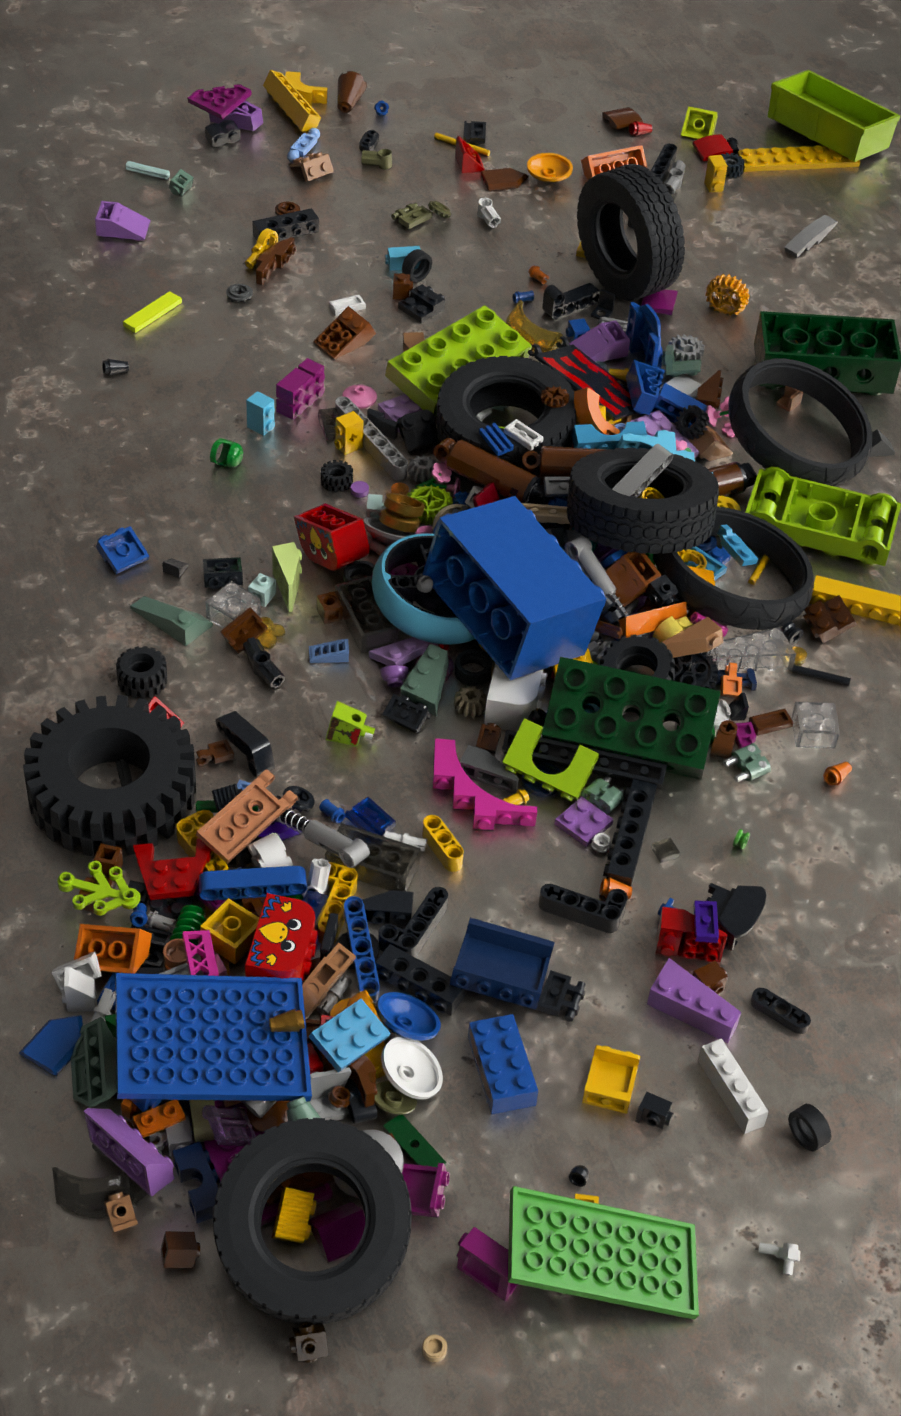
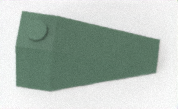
M145 596L130 606V609L184 646L190 644L213 626L211 621L198 613Z

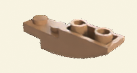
M339 942L327 957L321 960L302 984L305 1019L312 1014L327 996V992L356 959V956Z

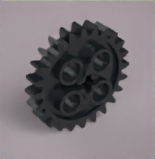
M707 652L673 658L675 661L676 682L709 689L715 688L718 681V668H716V661H713V656L707 657Z

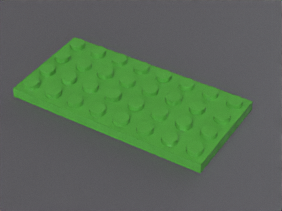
M513 1186L510 1190L508 1282L695 1320L699 1316L695 1224Z

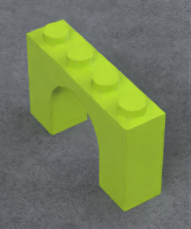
M524 718L502 762L505 770L515 775L518 772L524 775L523 778L533 784L537 781L543 784L542 788L549 792L554 790L560 792V796L568 801H572V799L577 801L599 758V753L580 745L566 770L558 774L543 773L534 765L532 760L533 751L542 735L543 727Z

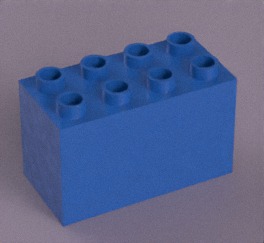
M516 496L440 517L422 574L428 575L433 580V589L509 680L559 664L560 657L574 659L585 655L607 599L603 590L591 582L583 573L579 563L566 554L559 546L556 537L549 534L536 520L535 514L530 509H526Z

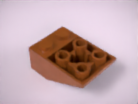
M348 306L313 342L333 359H338L366 345L376 332L366 319Z
M636 552L626 553L605 571L617 589L615 595L620 597L619 601L621 604H624L623 607L646 593L645 591L649 584L661 577L660 572L647 555Z

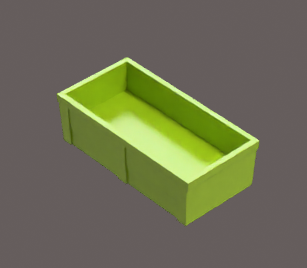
M810 70L771 84L772 90L768 118L830 148L853 162L889 148L901 115Z

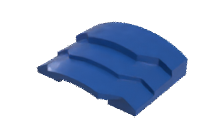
M630 302L626 335L630 339L629 351L630 353L643 351L646 355L645 363L661 369L663 350L661 347V323L659 317L649 304L640 306L635 302Z

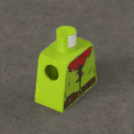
M337 701L325 740L357 746L360 736L372 740L376 728L364 725L367 717L365 713Z

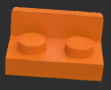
M172 1100L134 1116L133 1126L144 1138L186 1120V1115L178 1100Z

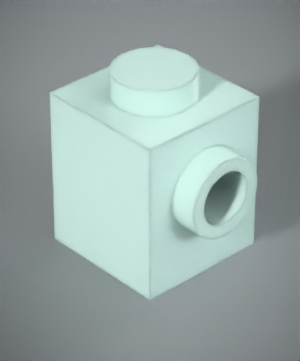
M261 573L248 586V601L266 607L276 594V579Z

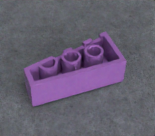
M670 958L652 985L647 1005L717 1039L722 1038L726 1043H729L741 1015L738 1009Z

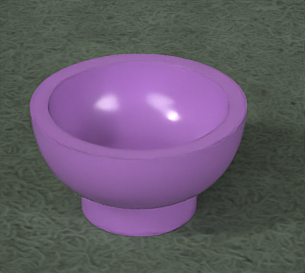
M391 665L380 669L381 677L387 682L388 687L402 686L409 672L408 667L401 665Z

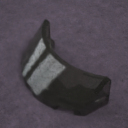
M52 1167L56 1203L62 1208L66 1207L76 1212L78 1216L87 1218L108 1217L104 1201L109 1200V1195L120 1191L123 1192V1195H130L133 1208L146 1195H149L124 1171L104 1178H83L68 1174L57 1167ZM123 1206L117 1208V1215L125 1213Z

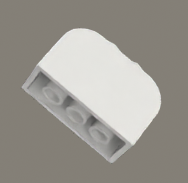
M495 664L486 701L484 724L494 723L503 730L518 731L524 718L528 719L532 710L536 708L541 709L542 701H539V699L544 697L545 687L542 685H545L547 673H543L544 669L509 680L499 666Z

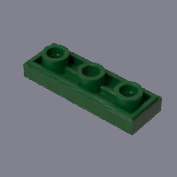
M398 1115L383 1125V1131L386 1134H393L401 1151L414 1165L438 1167V1163H444L446 1167L447 1162L404 1115Z

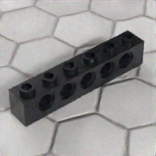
M633 779L632 785L627 786L625 798H628V800L622 803L620 813L623 814V817H618L616 829H619V832H614L612 844L615 847L610 848L607 858L610 861V865L605 864L603 876L606 879L610 877L628 886H632L655 799L657 784Z

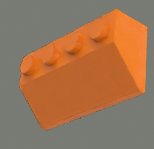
M642 145L590 155L581 160L584 175L588 180L597 174L628 164L641 165L647 168Z

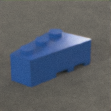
M664 383L651 413L660 410L670 422L675 423L678 421L676 417H680L678 413L680 411L683 412L684 407L688 409L689 405H696L706 412L707 405ZM696 417L690 421L688 428L695 423Z

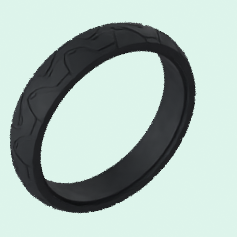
M770 359L749 367L734 383L728 402L731 427L744 450L763 468L779 467L793 477L837 486L851 480L865 466L872 448V429L868 416L855 396L828 373L807 363L792 359ZM760 384H780L797 389L816 399L837 418L844 428L851 445V458L835 464L820 463L801 457L783 447L764 430L756 419L749 402V389Z
M717 507L715 524L710 536L719 537L717 532L720 529V525L727 524L732 528V533H736L746 546L758 551L762 555L768 556L784 572L793 587L794 594L777 600H758L732 594L698 576L683 562L677 552L655 554L657 570L661 576L665 574L677 587L679 593L676 598L681 602L686 601L687 606L699 614L725 625L750 630H767L781 627L797 618L808 606L814 588L813 570L802 548L776 526L759 517L739 510Z

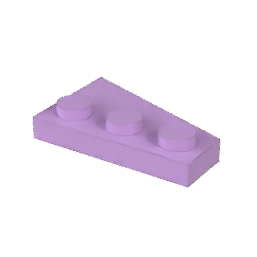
M411 637L369 651V657L388 666H402L424 654L430 644L438 646V644Z

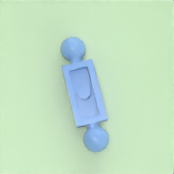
M311 128L308 134L303 133L290 147L287 159L293 163L294 159L304 157L317 143L320 131L317 128Z

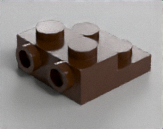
M840 595L825 603L819 600L804 610L806 613L803 615L808 625H813L811 631L815 638L820 637L822 643L857 625Z

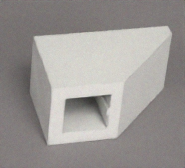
M65 967L64 976L60 977V990H62V1003L67 1004V1011H93L96 1006L94 979L70 967Z

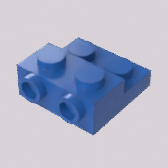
M131 526L119 528L109 536L104 535L97 541L96 549L105 563L108 562L116 574L149 560V554Z

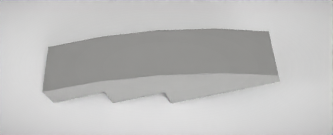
M827 215L816 219L785 246V251L798 258L804 250L808 251L815 243L819 244L837 225V221Z

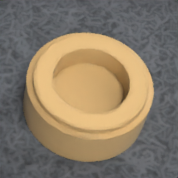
M436 1334L427 1336L422 1343L424 1358L430 1362L443 1360L447 1354L446 1340Z

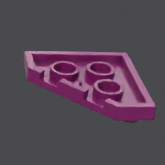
M237 84L233 88L226 89L225 86L214 87L210 91L198 89L187 99L188 103L223 120L250 97L252 92L251 89Z

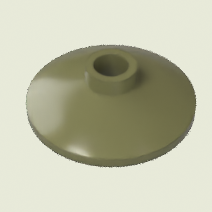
M390 1081L376 1084L378 1094L375 1095L374 1103L384 1111L403 1115L411 1113L416 1108L417 1099L404 1095Z

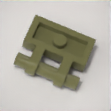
M410 203L405 208L396 210L395 213L391 214L393 220L398 218L399 223L411 229L431 219L433 212L423 205L418 206L417 203Z

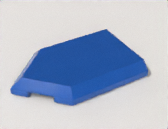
M82 1015L49 1020L23 1047L19 1054L52 1075L57 1076L71 1060L76 1042L81 1036L80 1031L83 1026Z

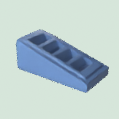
M348 639L309 646L310 663L349 662Z

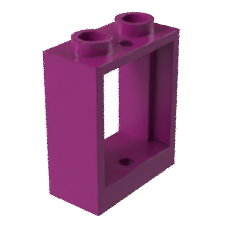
M473 1227L469 1234L465 1232L458 1242L459 1251L456 1255L458 1257L457 1269L506 1301L518 1286V1284L508 1282L509 1250L476 1227Z

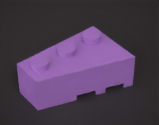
M246 100L223 120L209 113L210 122L219 124L225 120H233L238 128L254 131L263 124L261 108Z

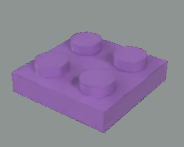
M581 797L555 819V825L587 847L592 843V839L596 834L603 833L613 825L614 819Z

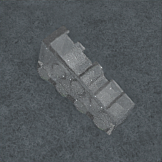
M780 627L725 639L722 644L708 651L707 657L713 656V661H716V668L718 670H725V666L729 665V663H737V672H739V669L752 668L754 671H757V668H768V671H772L785 667V670H792L796 653Z

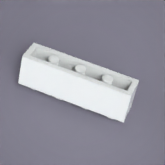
M722 1038L703 1045L698 1062L742 1132L746 1134L764 1127L769 1111Z

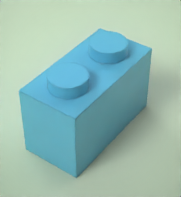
M257 391L246 400L247 428L264 436L275 427L274 399Z

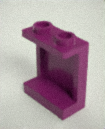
M404 1163L402 1175L409 1192L412 1215L439 1218L440 1210H443L445 1206L444 1187L448 1186L450 1180V1173L447 1172L444 1163H438V1167Z

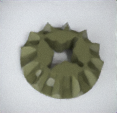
M438 201L429 202L428 206L432 212L440 217L450 218L451 212L447 206Z

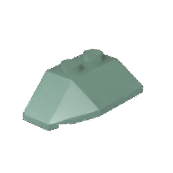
M102 1017L82 1026L81 1036L76 1042L71 1056L73 1099L90 1108L110 1099L117 1092L116 1040Z

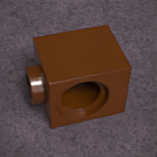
M335 591L317 595V611L324 625L343 619V606Z

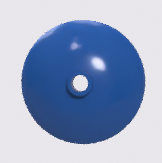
M399 992L385 993L377 1001L376 1010L379 1018L396 1035L415 1041H425L437 1036L441 1028L440 1019L433 1009L423 1001Z

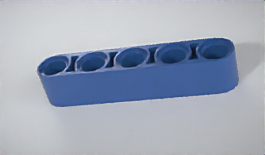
M302 866L207 871L199 875L200 898L206 901L227 900L228 898L266 897L267 893L279 896L300 895L308 889L306 870Z
M351 896L344 902V918L350 949L356 956L353 965L358 991L361 992L367 988L374 989L375 992L369 995L373 1002L376 1003L379 999L380 985L364 903L359 897ZM352 907H356L359 909L356 912L349 911V909ZM355 927H360L363 930L361 932H355L352 929H354ZM364 947L367 951L360 953L356 949ZM362 968H369L371 971L363 973L360 970Z

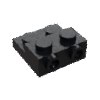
M421 284L410 291L408 298L398 303V308L418 322L423 323L445 310V297L442 294L433 292L430 286L426 287Z
M241 557L203 559L205 588L218 589L220 587L237 588L243 586Z

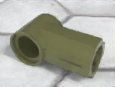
M381 149L379 151L363 150L361 162L363 165H375L384 170L390 169L392 167V151L389 149Z

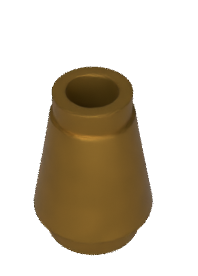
M292 1009L269 1018L271 1032H299V1029H304L302 1010L296 1011V1009Z

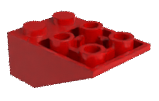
M662 907L657 929L655 953L665 956L684 957L686 959L721 962L727 934L719 930L718 943L696 942L694 915L684 909Z

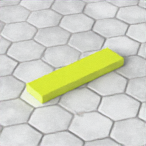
M169 291L124 320L123 326L136 333L181 304L182 298Z

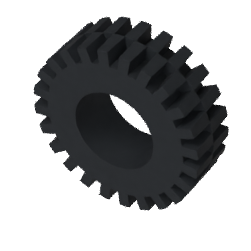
M118 695L115 706H107L106 696H97L96 708L89 709L86 701L83 699L75 702L76 714L72 715L63 707L56 711L57 723L46 718L41 723L42 734L34 732L31 735V748L25 749V764H23L29 809L31 814H34L35 823L38 828L42 829L45 827L47 837L53 842L61 837L63 848L69 851H73L81 841L82 852L86 856L93 857L97 845L101 843L115 847L116 845H124L127 856L134 855L133 845H137V841L142 839L145 844L153 843L155 847L158 845L157 831L167 839L174 835V822L178 823L181 819L186 818L187 809L192 810L194 807V794H196L197 790L194 746L190 743L188 730H181L180 720L175 715L167 719L166 709L160 705H157L149 713L148 701L139 698L135 706L130 708L128 696ZM120 759H124L126 763L144 771L134 782L114 789L95 788L78 780L89 768L101 763L120 761Z

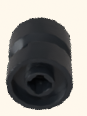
M606 594L605 597L607 599L599 621L616 626L619 623L618 620L626 615L620 607H615L616 602L610 594Z

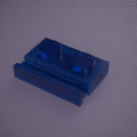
M369 797L353 806L350 811L347 810L345 812V817L372 842L378 836L384 835L385 831H390L396 827V821Z

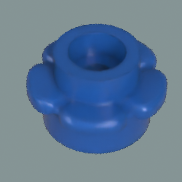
M378 101L374 106L376 114L379 116L386 115L389 105L384 101Z

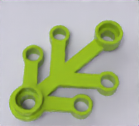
M92 861L88 865L89 874L94 876L98 884L75 879L74 875L70 872H63L57 879L58 888L62 892H70L74 888L92 892V894L85 897L83 895H75L73 897L72 904L76 910H82L87 905L94 903V913L102 916L107 911L120 906L125 909H133L140 902V893L136 889L128 887L123 879V871L118 866H114L109 870V877L112 881L116 882L119 890L110 887L102 873V865L99 861ZM107 897L114 898L109 902H105L102 900Z

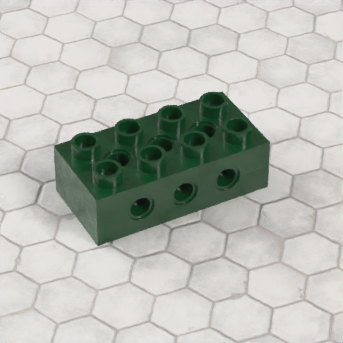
M760 311L754 340L756 364L770 359H792L807 363L828 373L842 383L849 391L865 392L871 396H878L882 393L894 394L901 369V352L894 319ZM780 384L759 385L765 386L766 388L771 390H778L781 387H786Z
M560 657L542 738L666 764V772L702 780L721 691ZM586 704H595L599 707V710L595 713H587L583 707ZM633 712L639 716V719L635 722H628L623 718V715ZM667 721H674L679 725V728L675 731H669L664 728L663 724Z

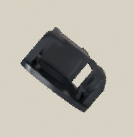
M710 883L708 893L713 895L708 897L706 901L717 902L718 929L727 934L724 949L733 951L738 943L736 938H741L749 933L762 914L766 902V891L762 886L741 885L729 891Z

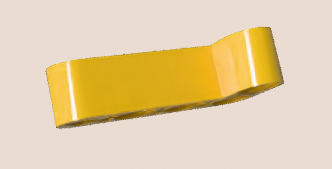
M209 810L198 811L177 823V841L188 857H195L196 840L198 838L196 836L197 831L214 817L213 813ZM212 851L209 863H206L203 872L229 870L226 862Z
M329 862L331 868L328 878L329 891L331 892L318 922V941L321 944L329 914L331 913L339 914L338 929L334 943L337 941L345 921L344 902L348 897L355 896L357 891V871Z

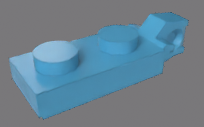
M727 524L720 525V529L717 532L721 539L720 544L740 566L756 564L758 558L736 533H732V528Z

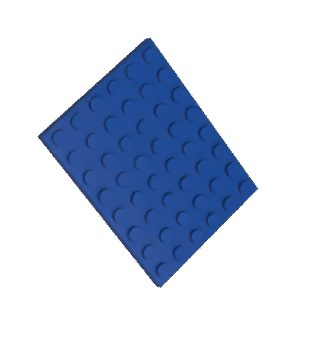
M116 973L117 1099L292 1101L304 1096L306 1101H311L312 1090L302 978ZM292 1009H296V1011L302 1010L304 1029H299V1032H271L269 1018Z

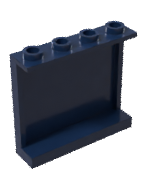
M470 917L449 985L536 1010L555 942Z

